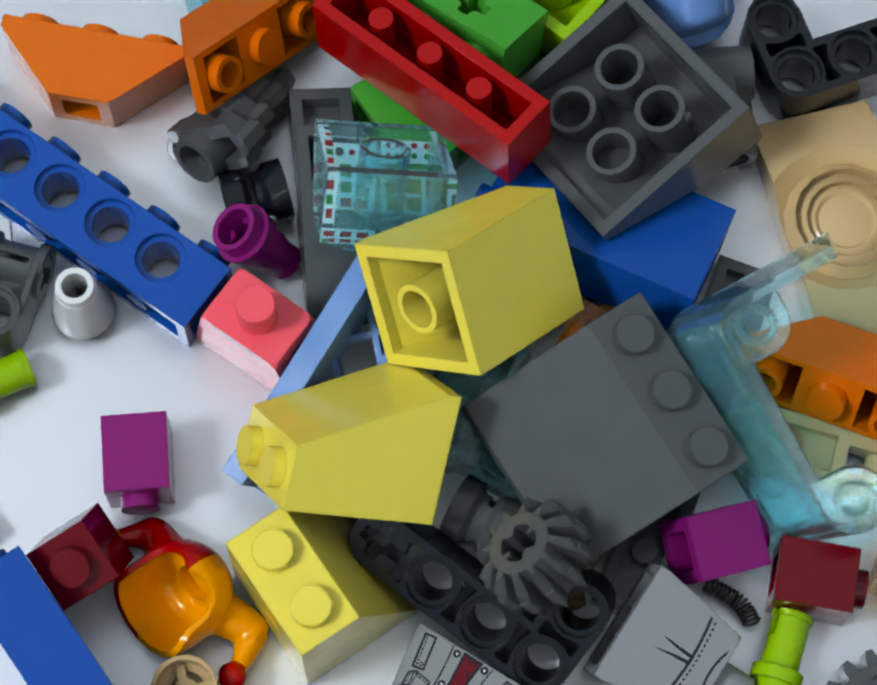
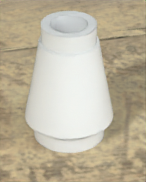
M79 267L65 269L58 275L55 281L52 304V317L55 325L62 333L74 339H90L103 333L110 326L115 314V303L111 293L86 270Z

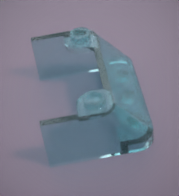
M828 232L684 309L671 320L667 328V334L750 459L732 472L748 500L756 499L759 514L766 521L770 536L777 541L780 540L782 535L820 541L860 534L877 527V473L865 466L847 465L818 478L755 366V363L777 352L789 336L790 315L777 290L837 258L834 242Z

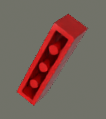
M316 0L312 4L318 46L509 185L551 142L549 100L407 0Z

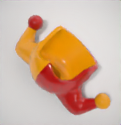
M150 517L124 528L116 529L128 548H138L144 553V556L129 565L119 577L114 579L113 591L117 607L126 625L135 637L148 650L162 658L177 656L209 636L217 635L233 643L234 651L232 660L220 667L218 673L220 685H245L246 671L261 653L267 641L269 627L266 620L256 610L233 594L232 576L221 556L212 548L198 541L183 539L173 527L156 517Z

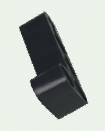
M754 0L749 6L740 35L739 45H749L751 47L755 67V87L769 114L778 120L853 103L877 95V18L813 39L799 7L793 0ZM763 25L773 26L780 30L783 36L775 38L765 36L757 27ZM841 59L853 60L860 65L863 71H847L837 61ZM789 77L797 79L804 84L806 89L803 91L789 90L783 86L780 80Z
M360 518L354 523L349 534V546L352 555L364 568L492 666L520 685H561L564 683L603 632L616 606V593L608 578L595 570L583 569L581 574L587 587L574 586L568 594L575 591H584L591 594L596 599L600 608L599 614L596 617L590 619L580 618L574 615L569 607L552 603L545 617L531 614L528 611L520 614L517 611L509 610L498 601V597L485 587L484 582L479 578L484 568L481 561L433 525ZM384 523L394 530L390 538L391 542L386 547L376 541L380 532L379 528ZM416 544L422 550L419 551L407 566L404 565L401 560L410 552L409 549ZM433 561L445 565L452 576V587L437 589L431 586L423 574L424 563ZM489 602L497 605L505 615L506 626L500 629H489L483 626L475 613L476 604ZM535 643L551 646L558 654L560 665L553 669H542L536 666L530 660L528 646Z

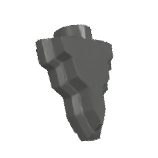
M273 69L207 115L197 113L196 111L191 116L178 121L167 131L169 140L167 151L169 155L192 178L205 183L213 181L222 171L250 167L261 156V148L271 138L270 129L288 110V90L293 89L296 81L291 71L288 69Z

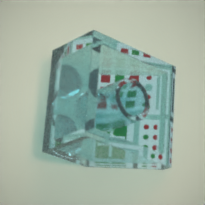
M315 119L313 140V217L319 243H329L331 246L341 250L356 251L354 244L364 238L455 205L458 176L444 137L431 127Z

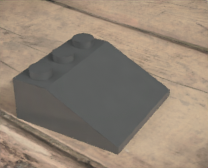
M609 0L519 79L550 101L551 142L532 162L605 241L714 180L762 138L750 107L643 0Z
M641 292L587 324L461 407L521 503L523 504L525 499L529 497L542 503L550 499L554 503L562 504L573 514V517H576L586 526L588 533L592 536L588 547L591 549L595 559L750 460Z

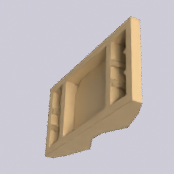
M861 100L758 125L762 138L757 141L758 157L756 165L806 320L824 316L877 335V119L866 100Z

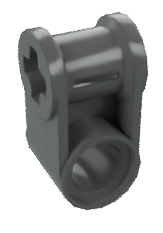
M0 231V313L8 314L11 317L0 328V358L23 348L26 343L40 301L50 285L56 263V247L54 245L44 243L40 248L15 242L6 239L3 231Z

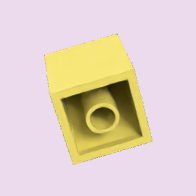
M504 186L369 236L354 244L388 364L482 376L584 310L554 188Z
M385 362L252 405L249 423L242 427L237 440L236 452L240 464L239 468L283 511L432 525L462 397L422 368L392 365Z
M278 508L225 544L237 581L259 614L266 620L269 629L306 684L310 685L416 614L417 610L413 604L364 568L353 557L349 546V534L355 523L353 517L291 512Z

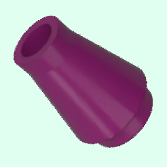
M237 203L227 207L217 218L213 227V241L218 248L219 254L226 261L268 273L276 279H286L297 270L300 264L299 249L288 241L262 207L255 204Z

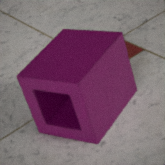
M166 411L101 416L104 494L111 508L121 507V512L128 515H146L160 511V504L176 503L172 428Z
M756 499L658 523L669 570L685 585L705 582L772 564L768 551L770 544L769 529L766 521L759 514Z

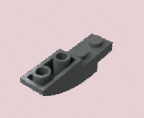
M350 87L288 90L287 105L298 205L297 230L305 311L315 321L356 258L357 253L354 244L368 237L366 215L316 212L317 134L359 136L358 124L354 123ZM323 137V143L360 145L359 139ZM335 149L334 155L336 157H342V149ZM362 181L358 186L365 200L364 183ZM368 318L365 320L364 324H369Z

